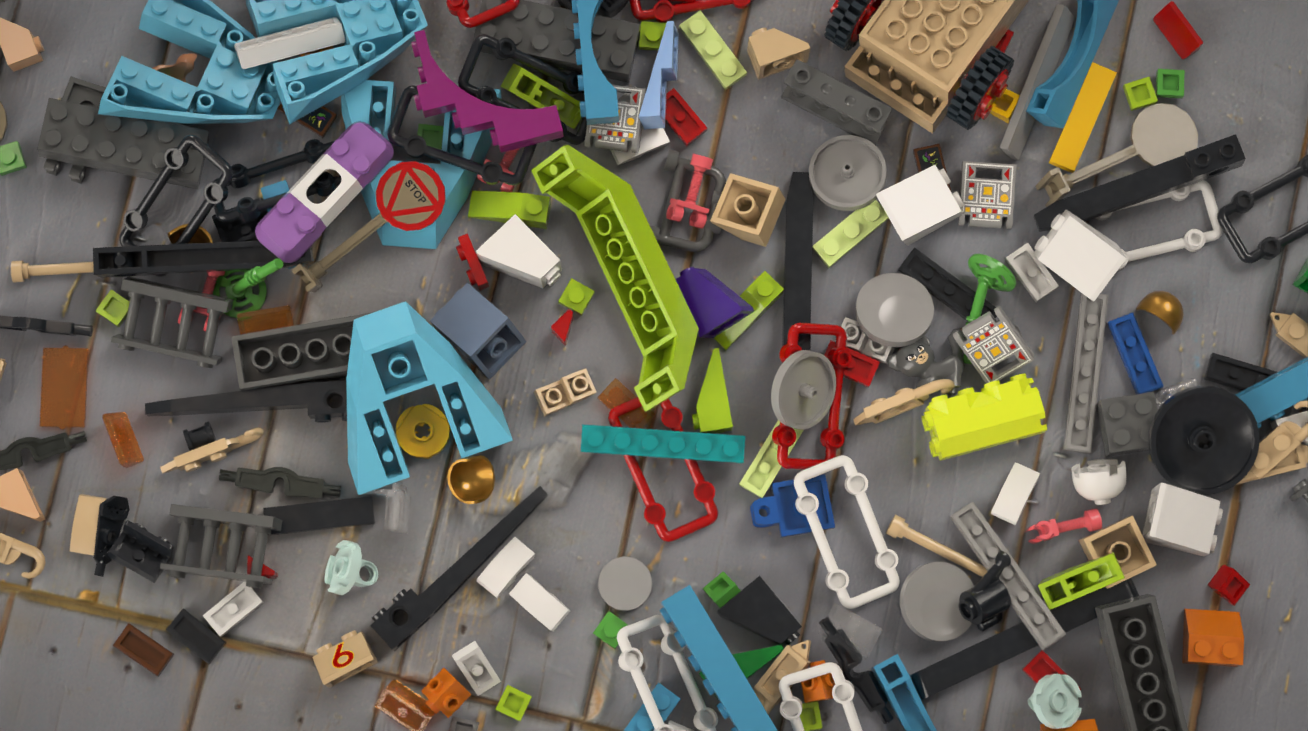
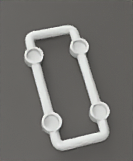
M1203 180L1122 208L1126 209L1170 197L1175 201H1183L1190 192L1201 190L1213 230L1203 233L1198 229H1191L1180 239L1128 252L1121 249L1126 256V260L1117 271L1122 270L1127 265V262L1183 248L1190 252H1196L1205 243L1219 239L1222 236L1223 230L1217 220L1218 207L1211 185ZM1113 212L1099 216L1096 219L1106 220Z
M844 455L837 456L797 473L794 478V487L798 494L795 506L799 513L806 515L828 570L825 579L827 587L832 591H836L839 601L848 609L860 607L895 592L900 584L895 568L898 564V556L886 546L865 492L868 488V480L863 474L857 472L852 459ZM844 466L848 476L845 480V489L850 494L856 496L878 552L875 556V564L877 568L886 572L889 583L853 598L849 597L846 589L849 584L848 574L838 569L817 516L818 498L814 494L808 493L804 483L809 479Z
M654 615L621 628L617 633V641L622 651L618 663L623 670L631 672L654 726L653 731L675 730L670 725L664 724L640 668L643 664V655L638 649L631 647L628 637L656 626H660L664 634L661 640V649L664 653L673 655L697 711L693 719L694 726L701 731H717L715 728L718 723L717 713L712 708L706 707L684 656L683 650L685 646L681 648L674 636L676 631L673 630L671 623L667 624L662 615Z
M823 663L788 674L780 680L779 691L783 700L780 705V713L785 719L790 720L793 731L805 730L800 718L803 708L802 702L792 695L790 685L828 673L832 674L835 683L832 689V696L836 702L842 704L851 731H863L852 701L855 693L854 686L850 681L845 680L840 666L836 663Z

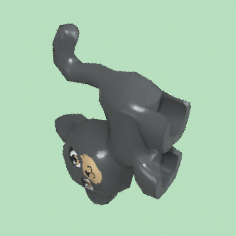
M962 328L953 329L948 336L952 354L942 361L935 362L930 342L924 335L917 342L901 347L897 354L890 356L887 359L888 366L908 377L921 378L916 388L940 379L952 380L955 387L946 394H956L959 391V387H961V376L965 365L962 358V349L954 339L953 333L959 331L964 338L966 336Z

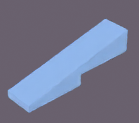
M667 21L640 110L639 119L644 130L665 128L667 81H676L678 71L679 33L674 21Z

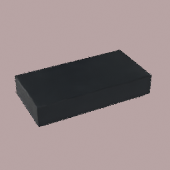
M184 608L166 629L208 664L211 663L226 644L223 639Z

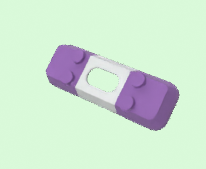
M358 121L351 124L258 223L255 230L258 241L283 262H296L367 184H370L391 161L394 153L391 143L365 122ZM329 169L337 171L341 176L340 185L324 202L320 204L312 203L306 196L307 189L324 171Z

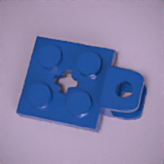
M822 474L804 483L808 493H812L818 498L819 507L816 513L823 530L834 529L835 523L826 476ZM794 480L772 483L773 496L757 499L750 506L752 523L757 528L779 525L781 538L812 532L806 515L799 513L796 509L795 502L798 494L794 487ZM760 509H764L767 512L766 517L759 514Z

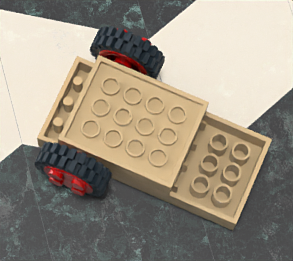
M836 0L831 7L830 12L833 16L829 18L824 36L845 51L851 50L859 41L860 46L844 66L845 77L933 134L947 115L948 118L969 130L973 125L977 124L978 120H985L993 108L991 104L995 101L996 97L1000 99L1008 87L1006 82L1012 71L1014 60L997 49L996 45L1029 0Z

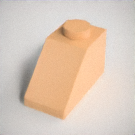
M0 18V46L11 70L15 72L43 61L40 52L44 51L39 36L34 37L30 30Z
M16 468L0 476V508L40 522L45 520L22 470Z

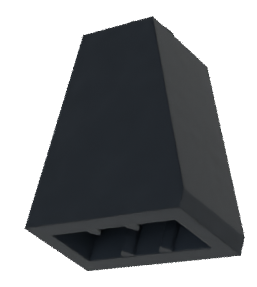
M760 576L717 611L720 617L777 645H781L784 642L789 645L800 636L798 630L802 626Z

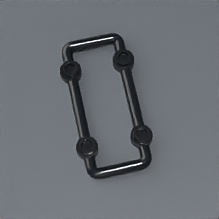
M486 34L479 35L474 39L458 78V86L484 102L505 108L521 109L498 98L495 90L490 86L477 88L469 84V79L481 49L485 45L492 49L494 56L499 60L512 58L563 83V88L569 94L584 93V91H579L578 75H582L580 72L567 74L516 49L514 41L510 38L505 37L497 40ZM586 117L582 118L576 135L567 131L565 123L561 121L564 137L550 140L551 142L563 140L573 145L583 143L587 129Z
M412 85L404 89L388 129V139L392 144L405 148L407 154L412 158L418 159L425 155L477 173L489 185H495L499 182L508 185H518L524 180L537 144L524 147L516 172L512 175L503 172L502 167L496 162H487L483 165L428 146L424 138L419 135H413L409 138L399 136L398 133L413 95L418 94L417 86Z
M195 135L185 136L178 147L170 148L166 151L164 155L166 165L139 206L125 213L123 219L125 227L119 236L121 246H136L130 240V237L134 231L143 229L147 225L148 216L146 213L174 171L187 165L189 161L187 151L193 146L222 171V175L218 181L206 185L204 189L205 200L177 242L173 243L188 244L213 206L227 199L229 192L227 185L233 177V170L230 164ZM154 274V275H155V276L162 277V276H166L167 274Z
M312 139L305 144L304 151L248 169L242 164H234L231 166L233 177L227 186L231 185L233 188H242L248 185L252 178L305 161L314 164L335 141L323 144L318 139ZM323 172L314 181V184L307 189L306 196L315 194L322 197L330 196L340 185L341 176L334 177L328 172ZM286 193L258 202L251 197H244L238 201L236 209L227 212L224 202H220L214 205L215 214L218 220L222 222H231L237 219H241L244 222L253 221L258 218L260 212L273 208Z
M1308 155L1299 161L1297 167L1251 192L1243 190L1237 192L1229 204L1219 209L1217 213L1218 223L1241 261L1254 263L1262 258L1266 260L1274 259L1280 254L1282 247L1308 234V222L1278 238L1267 237L1258 244V249L1249 253L1228 218L1234 212L1240 214L1248 212L1253 207L1255 201L1301 176L1308 177Z

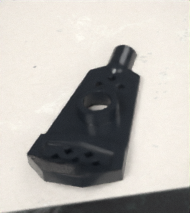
M112 496L100 503L93 557L97 562L94 573L96 576L104 577L106 564L112 561L111 558L107 557V552L118 539L124 520L127 519L130 510L128 498ZM110 532H112V537L109 541L108 535Z

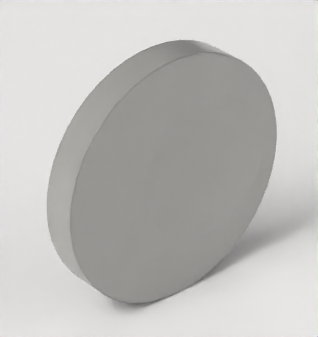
M841 135L827 140L815 151L810 161L809 178L812 190L821 202L833 209L841 211L862 209L877 199L876 194L883 191L886 183V163L881 151L872 142L859 136Z
M886 273L869 280L861 288L855 305V316L861 330L873 341L889 347L908 346L920 340L928 332L934 315V304L928 290L916 279L899 273Z
M801 350L790 355L782 363L775 375L771 390L772 408L781 423L795 429L804 430L815 426L825 417L832 405L836 391V375L830 360L821 353Z
M932 562L921 565L908 575L900 593L902 616L908 627L923 639L934 642L955 639L967 631L972 624L963 618L958 605L961 593L974 587L967 574L953 564Z

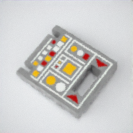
M612 85L617 92L630 93V103L618 102L619 123L587 125L585 146L592 147L593 138L596 137L595 148L628 152L629 141H632L631 151L632 153H638L643 127L639 114L646 89Z
M962 162L960 197L965 205L961 207L964 214L958 217V226H964L965 215H970L969 227L1001 229L1002 218H1006V229H1012L1016 180L1015 164ZM976 169L1001 170L1000 179L975 178Z
M1000 306L994 309L999 320L996 321L989 311L963 326L962 331L967 339H964L959 331L953 333L954 339L985 383L1000 381L1034 360L1033 352ZM1012 355L1016 356L1017 359L999 370L996 369L995 365Z

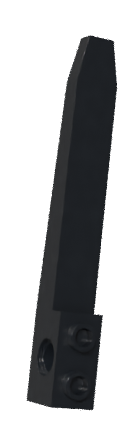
M1235 134L1185 152L1183 156L1058 200L1034 214V220L1039 232L1051 230V223L1058 214L1062 215L1065 210H1068L1085 222L1239 168L1243 165L1246 158Z
M809 172L792 173L786 199L782 346L787 344L788 331L792 325L800 322L811 323L814 198ZM799 333L798 345L802 350L811 351V334Z
M259 241L93 248V272L95 276L100 278L171 273L251 270L256 266L262 267L278 257ZM312 246L296 262H283L282 268L313 262Z
M346 381L301 383L145 403V414L147 416H179L308 408V416L311 419H315L317 423L331 422V418L342 417V421H347ZM333 396H341L343 398V403L340 407H329V401Z
M539 486L419 596L412 589L400 591L392 599L394 604L388 610L382 608L372 617L374 622L370 626L393 651H396L446 604L548 496L545 490ZM398 611H406L408 613V621L404 625H396L394 622V615Z

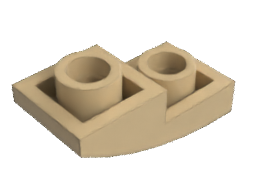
M586 368L564 376L559 381L534 391L544 417L597 393Z
M84 494L79 495L72 527L70 552L94 555L99 506L107 498Z

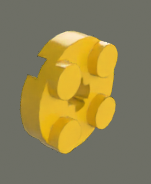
M430 404L416 405L407 408L399 416L396 423V437L400 447L407 454L415 458L429 459L439 454L446 447L450 438V426L444 413L437 407ZM426 424L430 427L428 429V432H430L428 437L423 436L419 438L416 436L418 434V431H415L417 426L423 427Z

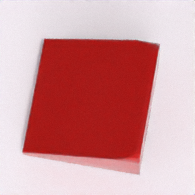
M568 309L551 326L552 333L565 346L574 318L571 309Z
M248 555L247 574L250 575L253 558ZM263 564L261 576L276 579L278 573Z
M1222 565L1208 583V586L1235 606L1250 584L1234 568Z

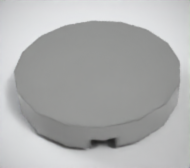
M622 556L612 559L603 567L599 575L598 588L601 597L609 606L620 611H630L639 608L647 601L652 590V578L650 571L643 562L633 557Z

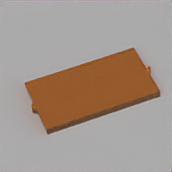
M67 345L63 346V348H43L40 427H59L61 430H64L66 427L85 428L88 348H69Z

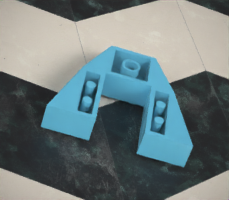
M148 0L142 12L139 29L210 58L208 66L198 87H195L121 56L101 98L98 114L180 124L248 123L273 119L281 102L274 82L272 65L278 63V61L243 69L234 45L235 43L254 39L255 37L210 0Z
M246 0V6L257 37L333 17L338 18L342 24L345 46L272 64L275 86L289 125L363 83L403 53L411 42L416 39L414 32L424 30L428 25L418 0Z
M365 80L357 87L342 94L341 112L345 129L354 122H365L389 141L387 134L395 113L396 102L394 82ZM494 89L497 97L502 99L501 89ZM457 111L446 112L442 150L482 164L492 143L490 130L495 128L463 135L461 127L455 128L452 113ZM391 160L370 184H367L361 190L372 219L380 213L376 202V189L380 178L389 168L400 162L407 161ZM442 161L440 164L422 163L428 165L439 174L445 186L446 202L442 214L433 224L422 230L405 231L393 227L389 222L385 223L377 230L382 245L436 249L467 200L478 174Z
M406 301L356 318L353 322L346 377L348 464L358 495L410 477L384 401L435 384L461 458L513 441L499 404L453 346Z

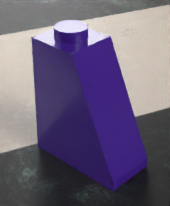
M689 267L681 271L680 277L675 279L699 328L698 335L700 338H714L754 312L750 304L706 269Z

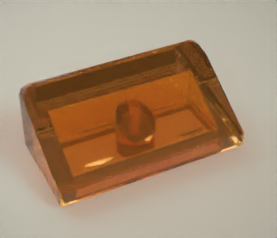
M290 305L236 314L240 335L294 326Z
M125 412L104 414L102 418L120 465L128 468L143 462L144 458L127 414Z
M395 679L386 686L375 705L376 708L410 731H424L436 714L425 704V699Z

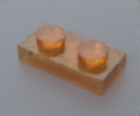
M617 378L597 397L609 410L636 398ZM642 406L619 416V419L629 428L643 429L655 416V413L651 410L645 412Z

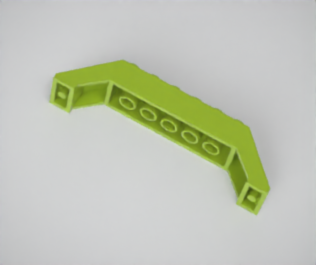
M564 145L531 171L542 194L548 193L576 213L642 352L643 362L639 384L634 389L644 411L647 412L685 388L699 328L631 185L570 145Z

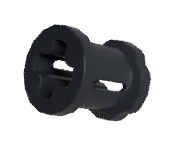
M209 421L205 422L204 426L191 431L183 430L190 451L216 441Z

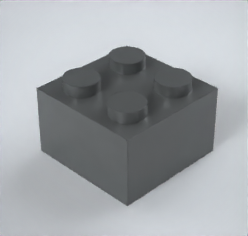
M1154 392L1102 399L1097 403L1096 408L1105 457L1149 451V431L1153 418L1158 411Z

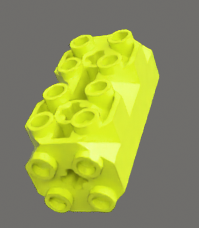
M1026 373L1010 377V381L1004 384H1000L999 380L986 383L984 388H981V392H974L972 387L958 391L955 397L948 398L947 394L932 398V401L929 402L925 409L926 412L921 416L925 432L930 431L931 441L929 442V448L932 457L938 456L940 461L1045 433L1047 431V424L1041 425L1040 420L1046 418L1037 387L1031 388V385L1034 383L1033 379L1027 378Z

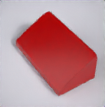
M1173 1L1169 2L1154 16L1153 21L1181 59L1185 60L1200 49L1203 44L1202 39Z

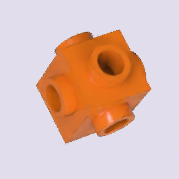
M825 660L811 662L809 666L811 668L826 662ZM831 673L801 682L805 703L833 699L832 689L835 683Z
M445 668L421 690L428 698L425 704L434 713L437 714L441 711L448 718L472 695Z

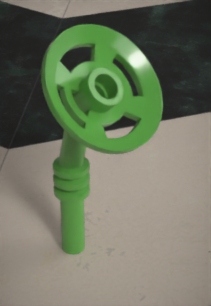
M973 254L968 260L969 269L978 279L979 284L970 316H967L966 319L969 322H966V325L981 316L988 289L992 288L1002 292H1010L1016 286V279L1013 273L998 260L984 254ZM979 263L987 265V267H980ZM964 353L963 362L972 364Z
M276 258L262 267L256 266L251 270L225 271L224 276H219L213 289V295L220 296V287L226 288L227 298L234 299L232 310L223 313L232 318H247L257 313L262 308L267 296V287L264 280L266 276L283 267L282 260ZM244 272L243 275H235L230 277L228 280L226 279V277L232 273ZM259 285V296L252 294V286ZM247 298V299H246L245 301H243V302H236L237 300H243V299ZM250 302L253 304L250 308L246 310H235V307H243L248 305Z

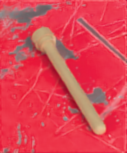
M23 261L11 262L13 283L25 282V279H30V276L93 272V262L30 266L29 263H24Z
M896 514L894 515L886 531L887 535L895 539L896 537L901 539L905 537L981 577L988 572L982 564L909 528V524L905 522L904 518Z

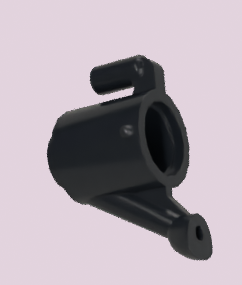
M999 551L995 558V564L974 587L962 592L959 598L958 607L963 618L976 624L982 632L998 624L1002 619V612L1007 610L1011 604L1010 594L1003 582L999 580L1003 569L1011 564L1009 555L1004 551Z

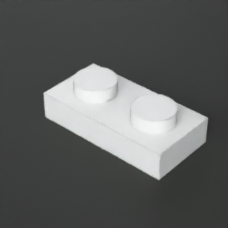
M1026 243L1005 258V261L1035 302H1038L1059 287L1044 264L1037 259L1029 243Z
M243 582L206 612L203 617L216 633L222 637L264 602L252 587H247L246 582Z

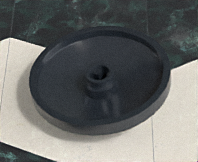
M1194 386L1179 391L1162 404L1151 423L1148 444L1153 464L1167 482L1175 487L1200 495H1211L1230 489L1248 474L1258 454L1260 437L1258 425L1252 411L1240 398L1219 387Z

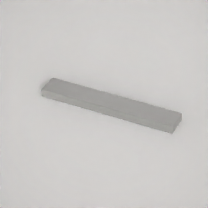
M1057 4L1001 142L1000 149L1011 159L1019 160L1035 121V118L1026 112L1036 87L1043 84L1053 75L1076 18L1064 5Z
M1080 293L1063 451L1091 454L1108 303L1107 294H1099L1096 300L1092 301L1083 293Z
M971 502L950 516L951 520L987 571L995 564V558L999 551H1004L1009 555L1011 564L1003 569L999 580L1003 582L1010 594L1011 606L1041 649L1044 651L1066 637L1065 631L975 503Z

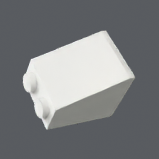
M933 165L876 194L901 240L908 246L964 214L961 207L965 204L957 191L952 194L947 184L951 183V180L944 168L939 170L936 165Z
M1065 210L1062 215L1058 214L1051 223L1052 229L1047 236L1043 235L1037 241L1034 253L1040 262L1089 299L1095 301L1126 260V256L1117 243L1068 210Z
M516 214L476 250L479 262L483 266L542 289L547 284L552 286L561 277L559 273L562 271L560 259Z
M1166 483L1158 484L1151 491L1142 532L1145 542L1200 556L1208 555L1210 551H1214L1217 542V535L1213 534L1215 525L1220 524L1223 509L1219 508L1220 501Z

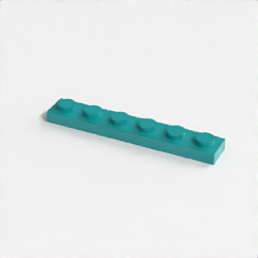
M582 424L580 452L744 463L745 436Z

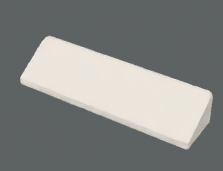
M333 17L235 43L234 47L241 67L247 69L344 43L345 36L341 22L338 18Z

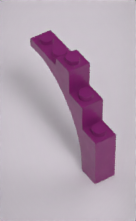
M425 30L414 32L416 41L411 42L415 58L420 57L422 66L417 67L421 83H427L417 85L418 94L413 96L417 111L423 110L425 118L456 110L457 112L452 113L455 128L461 127L463 135L495 128L490 130L493 146L499 145L501 153L564 137L556 105L538 109H512L484 102L468 94L451 81L439 68L431 56Z

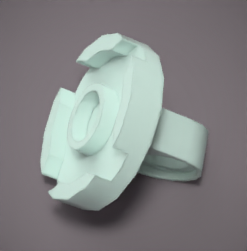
M347 540L337 544L336 548H339L336 556L330 555L325 570V583L330 585V588L327 590L334 594L344 595L349 592L353 585L366 587L374 584L378 579V569L372 562L362 559L360 546ZM362 567L367 568L370 573L367 582L360 578L359 571Z
M1058 673L1049 674L1038 681L1034 693L1028 699V705L1036 713L1039 721L1046 727L1052 729L1068 728L1077 721L1081 714L1082 708H1078V697H1082L1077 683L1070 676Z

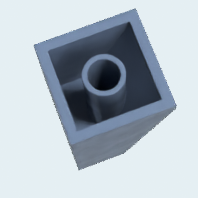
M466 283L459 289L453 298L443 308L439 309L430 320L438 332L489 380L527 342L511 320L469 283Z

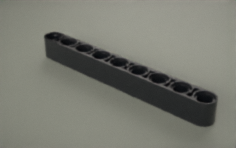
M1129 578L1108 589L1103 587L1050 611L1066 633L1096 619L1095 607L1136 597L1139 594L1132 579ZM1022 622L911 674L910 677L921 700L1030 650L1038 646V643Z

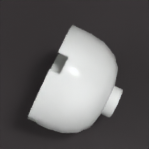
M1097 459L1087 461L1088 467L1080 468L1079 463L1071 468L1076 491L1085 499L1094 500L1096 505L1110 503L1111 498L1117 497L1126 485L1125 461L1118 465V459Z

